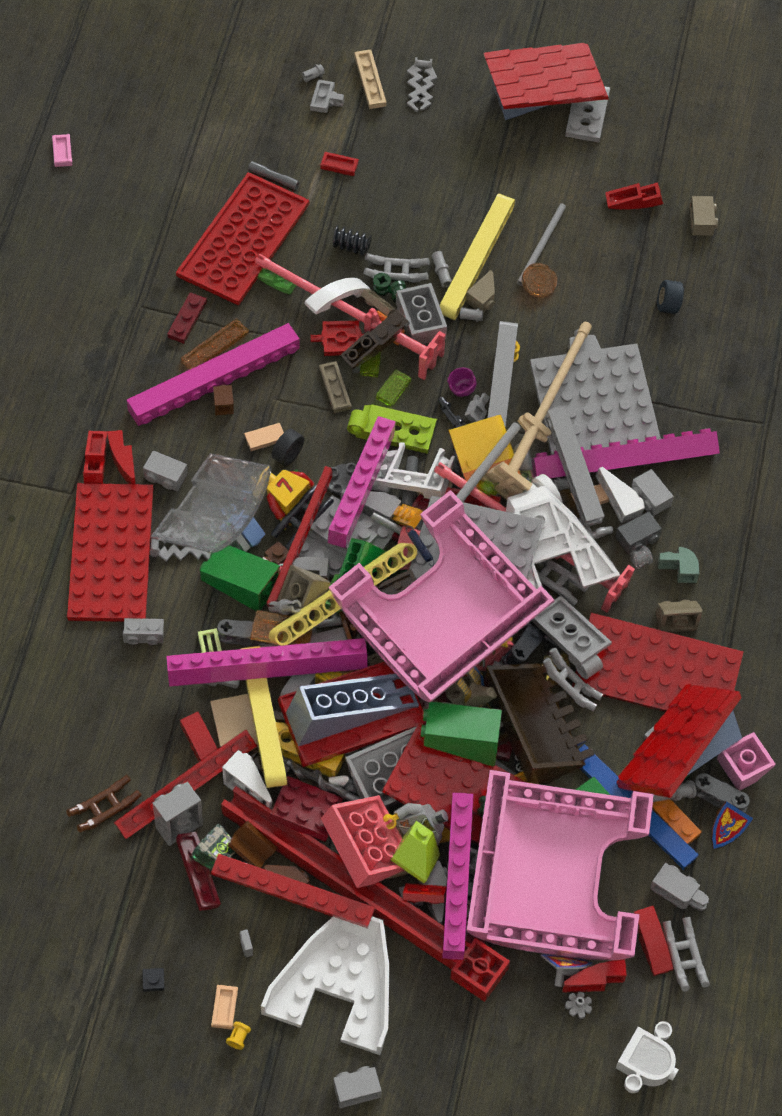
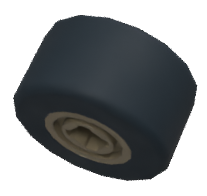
M664 280L661 283L657 296V307L660 312L677 314L679 312L684 296V287L681 282Z

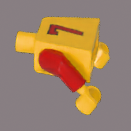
M282 470L277 476L269 472L264 477V482L268 484L266 488L268 494L267 501L271 511L280 521L299 502L304 494L314 486V482L303 472Z

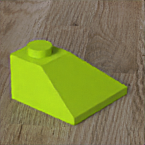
M415 821L404 834L391 861L425 883L440 856L434 833L418 821Z

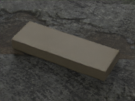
M337 361L319 365L333 413L351 410L352 406Z

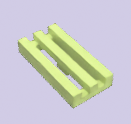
M217 628L198 632L202 653L206 652L203 640L205 635L209 652H214L210 634H214L217 651H222Z

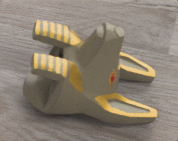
M474 668L466 673V677H461L445 690L447 698L453 704L495 709L491 700L497 697V693L493 687L482 686L480 675Z

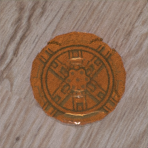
M533 263L522 274L521 281L523 287L533 296L547 297L552 294L557 286L556 273L551 271L549 266L545 264Z

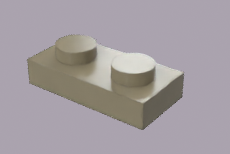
M363 290L361 296L365 298V302L372 307L375 306L379 309L378 311L386 316H389L396 310L395 307L373 290Z

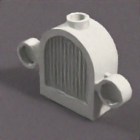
M659 1022L654 1030L655 1036L640 1027L636 1029L616 1066V1069L628 1075L624 1083L625 1089L628 1092L637 1093L641 1089L642 1084L659 1086L668 1079L674 1080L678 1069L675 1068V1054L673 1049L663 1041L671 1036L672 1027L669 1023Z

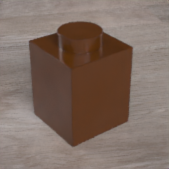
M232 385L213 387L215 415L234 414Z

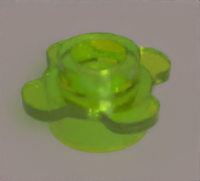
M488 480L484 482L479 481V490L489 497L492 494H497L492 482Z

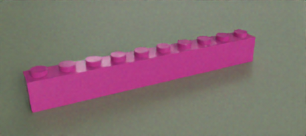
M287 323L127 399L128 411L138 426L147 424L158 416H164L175 408H180L192 400L199 399L206 393L213 392V387L228 385L240 377L247 376L252 371L262 369L271 362H276L288 354L295 353L299 349V337L290 324Z
M710 428L699 430V434H693L692 431L681 432L682 436L675 437L674 434L663 435L664 439L658 440L656 436L646 437L644 442L632 439L627 440V444L620 445L619 441L609 443V447L603 448L602 444L591 445L589 450H584L583 447H580L589 473L598 471L600 467L610 470L720 453L717 431L711 432ZM554 451V455L548 456L547 452L536 453V457L531 458L534 478L541 474L549 478L566 476L557 451Z
M365 638L167 656L169 687L358 670L367 667Z

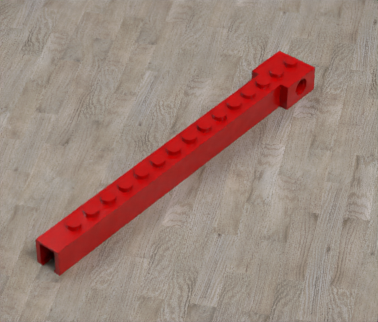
M235 786L232 790L234 798L231 802L224 800L221 803V810L224 816L239 826H242L248 820L278 847L277 852L346 898L375 907L373 917L383 920L386 926L452 970L450 979L484 1002L508 971L510 961L477 938L471 944L465 941L463 960L442 958L444 926L408 901L403 900L402 897L379 882L357 888L341 856L313 837L270 820L269 817L272 810L239 787Z

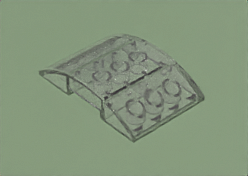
M210 453L191 479L193 487L177 509H170L151 536L152 539L210 553L226 548L245 530L258 510L270 479L271 466Z

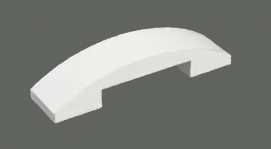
M345 278L321 288L311 295L304 304L315 314L330 309L331 303L353 294L358 298L364 289H371L358 278Z

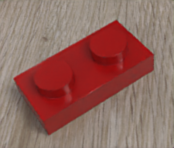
M406 883L403 891V900L412 903L420 901L431 904L444 903L447 886Z

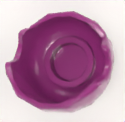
M465 367L452 371L447 380L451 392L458 397L470 395L475 391L477 385L472 370Z

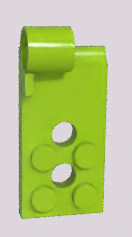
M365 405L363 411L353 410L351 412L347 430L351 434L356 435L357 438L368 440L379 416L396 421L395 426L401 427L399 431H395L391 442L392 446L399 447V443L403 442L405 443V449L428 454L437 419L376 405ZM411 430H417L419 434L412 435L409 432Z

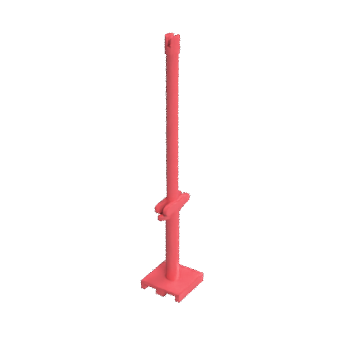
M259 254V258L256 257L255 264L270 270L311 294L320 290L319 287L277 265ZM342 300L331 303L332 306L363 322L365 333L367 331L371 332L382 322L374 308H371L369 313L365 314ZM439 331L429 345L425 346L400 332L395 342L420 355L418 377L425 380L427 369L433 370L436 366L437 356H444L446 334Z
M441 462L434 469L435 473L444 479L446 478L461 489L467 482ZM475 487L470 493L472 497L487 507L506 512V507ZM570 553L555 557L556 560L561 557L575 567ZM630 565L627 566L617 581L611 579L599 583L609 590L601 607L606 613L610 610L612 603L618 600L622 590L629 585L635 570Z

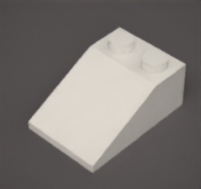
M238 750L222 767L223 784L231 790L235 786L239 787L272 810L271 796L252 757Z

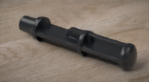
M440 397L438 403L441 405V410L453 424L454 428H456V424L466 425L459 415L454 416L449 409L451 403L447 402L444 397Z

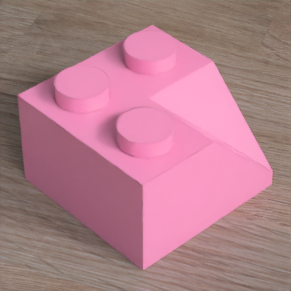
M754 732L731 745L717 757L718 762L739 791L757 782L776 765Z

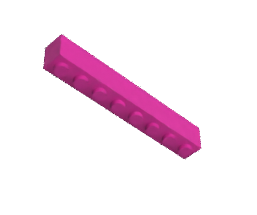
M377 417L329 527V544L342 548L347 547L394 438L396 421Z
M453 793L442 957L446 959H464L473 794Z

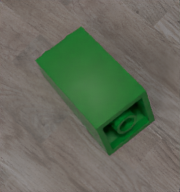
M221 543L218 548L215 547L212 550L209 560L203 562L199 571L202 581L259 613L269 599L280 573V566Z
M429 702V707L424 709L423 721H426V725H422L421 728L424 746L495 766L502 710Z

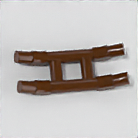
M127 774L92 798L66 810L68 817L84 813L89 808L95 817L77 825L78 832L81 833L99 826L100 823L129 808L142 796L140 791L136 790L121 802L118 801L114 794L122 790L131 781ZM107 798L113 807L102 813L97 803Z

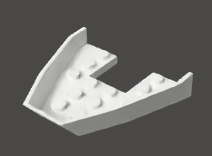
M545 486L508 497L506 512L541 519L544 522L528 576V581L536 589L542 585L534 564L568 553L572 556L583 588L611 579L617 581L620 577L614 564L577 517Z
M332 917L306 941L270 984L261 1005V1014L301 1028L315 990L354 1003L342 1034L341 1042L381 1056L388 1031L389 959L383 920L372 917L367 929Z

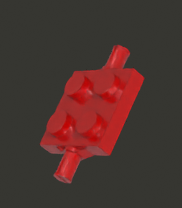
M359 320L324 321L321 335H310L311 342H322L324 356H339L365 333H362L359 328Z

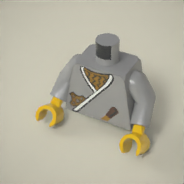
M407 803L396 810L394 815L386 814L383 817V821L387 822L391 819V823L387 824L386 827L393 829L397 824L403 834L409 830L415 821H418L434 833L438 846L442 839L443 823L448 821V815L443 809L435 812L429 804Z

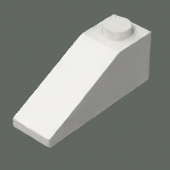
M600 467L596 478L607 494L609 502L620 522L624 523L641 516L645 508L643 499L624 482L605 468Z

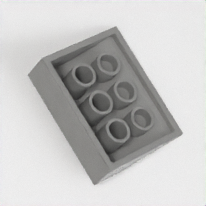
M416 727L345 757L359 798L364 799L379 795L386 809L401 803L381 791Z

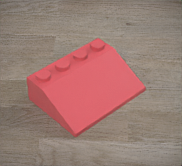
M379 795L332 805L321 817L357 888L375 884L404 871L403 868L391 861L402 837L396 826L393 829L386 827L392 820L383 821V817L389 814Z

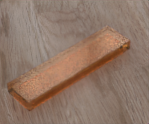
M236 318L182 356L181 362L189 370L219 355L247 335L249 331Z

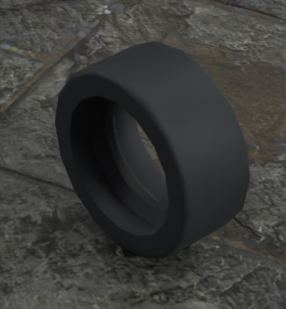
M293 429L286 430L273 447L272 458L283 466L291 464L303 447L304 437Z

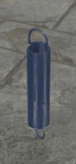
M411 530L408 536L426 562L433 560V556L416 531Z

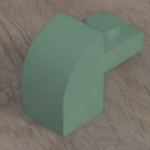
M678 547L677 553H660L658 569H677L678 583H697L699 562L691 550Z

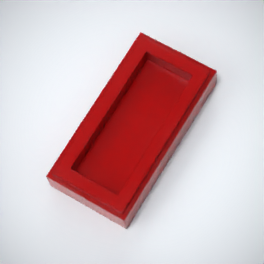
M325 152L320 169L354 176L359 159Z

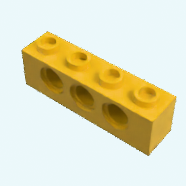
M276 722L282 755L302 765L287 724ZM285 738H288V739H290L291 741H290V742H283L282 740L285 739ZM345 754L305 767L314 771L320 770L323 775L328 777H335L345 761Z

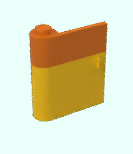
M501 415L449 430L466 481L470 479L506 433ZM511 443L507 445L490 469L503 461L509 465L514 455ZM482 480L475 486L481 491L491 489Z

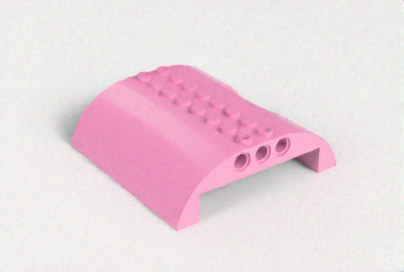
M451 490L420 514L427 529L436 541L440 554L436 564L405 590L394 595L381 592L374 586L372 576L360 563L329 586V590L336 602L362 637L365 638L368 644L415 694L427 702H432L555 602L542 586L536 589L465 514L463 503Z
M490 770L467 932L481 940L496 945L562 957L587 960H621L634 957L639 914L618 911L617 917L608 916L598 906L597 895L602 857L606 849L619 841L638 839L649 835L654 794L633 791L631 798L511 781L509 780L510 773Z

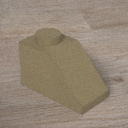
M491 270L466 293V303L476 310L480 308V310H483V313L486 310H490L495 303L494 276Z

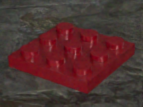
M287 776V785L282 786L269 819L326 842L329 833L321 817L332 805L342 803L343 798Z

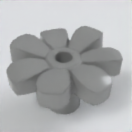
M578 992L577 996L574 993L570 994V1001H567L565 1004L566 1009H571L569 1014L572 1017L578 1014V1018L583 1019L585 1018V1012L589 1014L592 1011V1007L589 1006L592 1000L590 997L584 998L585 994L583 992Z

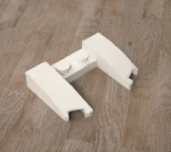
M399 443L398 450L387 452L371 489L389 492L390 488L421 492L424 498L428 499L431 498V495L442 497L446 492L449 480L435 473L434 469L441 462L453 471L456 460L455 456H452L450 460L445 458V450L440 448L428 474L399 470L398 468L405 449V443Z

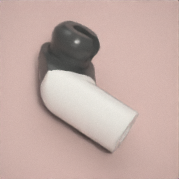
M348 776L329 777V783L332 785L342 786L350 793L356 794L357 789L354 781Z

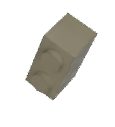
M692 196L690 203L692 235H713L715 228H718V218H715L717 204L714 203L713 196Z

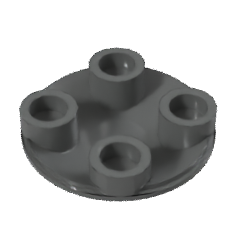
M355 463L331 467L333 477L328 489L333 494L341 496V491L343 489L346 490L356 468Z

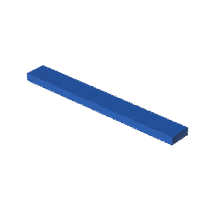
M584 744L579 751L582 752L589 748ZM595 754L585 760V766L579 768L590 779L595 777L610 795L626 798L632 797L633 791L618 788V776ZM652 810L648 836L684 870L698 857V854Z

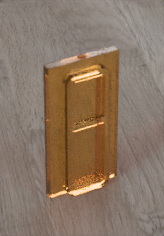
M257 610L254 623L252 624L250 640L271 643L269 640L270 631L290 616ZM298 621L293 625L295 631L299 628ZM313 628L288 645L310 643ZM282 632L277 636L279 642L283 639Z

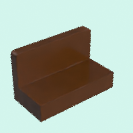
M248 820L235 831L228 843V846L248 864L259 868L263 866L265 860L275 853L278 848Z

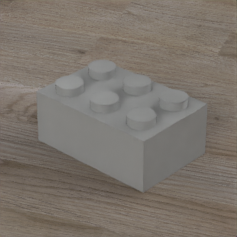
M431 283L396 291V306L410 322L405 328L407 336L421 344L430 343L439 331L447 334V325Z
M188 782L183 785L178 784L170 793L160 795L153 802L155 827L168 846L176 842L178 834L190 833L203 825L201 799Z

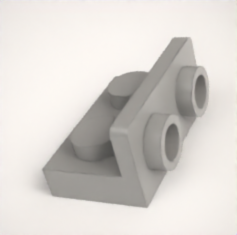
M125 618L123 630L124 643L132 645L138 643H148L150 645L163 643L164 619Z

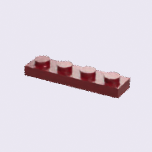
M197 832L178 834L176 841L199 911L219 908L221 903L204 852L200 850ZM200 852L201 858L197 861L194 859V855Z

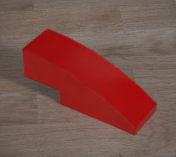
M658 182L640 187L638 183L605 192L609 209H641L663 205Z
M122 430L108 431L110 453L118 471L128 484H136L132 446H124Z
M108 431L88 432L83 471L84 483L103 484Z
M199 712L180 720L181 728L199 762L217 750Z
M650 906L634 911L633 914H639L637 930L639 941L653 976L672 971L673 965L654 907Z
M625 959L603 962L585 968L564 981L563 992L604 991L606 983L625 982L627 976Z

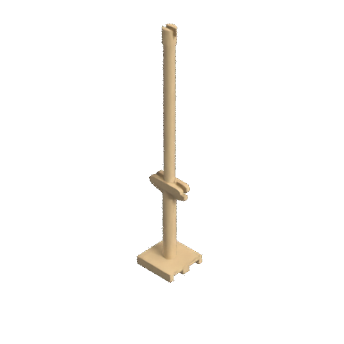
M583 322L578 329L577 335L535 417L530 413H525L519 417L518 422L526 432L509 465L503 461L487 471L481 479L506 500L508 497L523 493L524 490H530L532 483L520 475L518 471L534 439L547 442V436L551 435V430L542 422L577 353L592 328L588 322Z

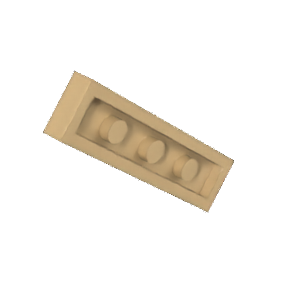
M372 50L355 52L354 57L369 109L386 107V99Z

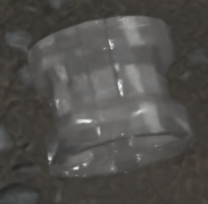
M646 546L640 547L638 551L630 552L631 561L637 569L642 568L644 564L653 562V556Z

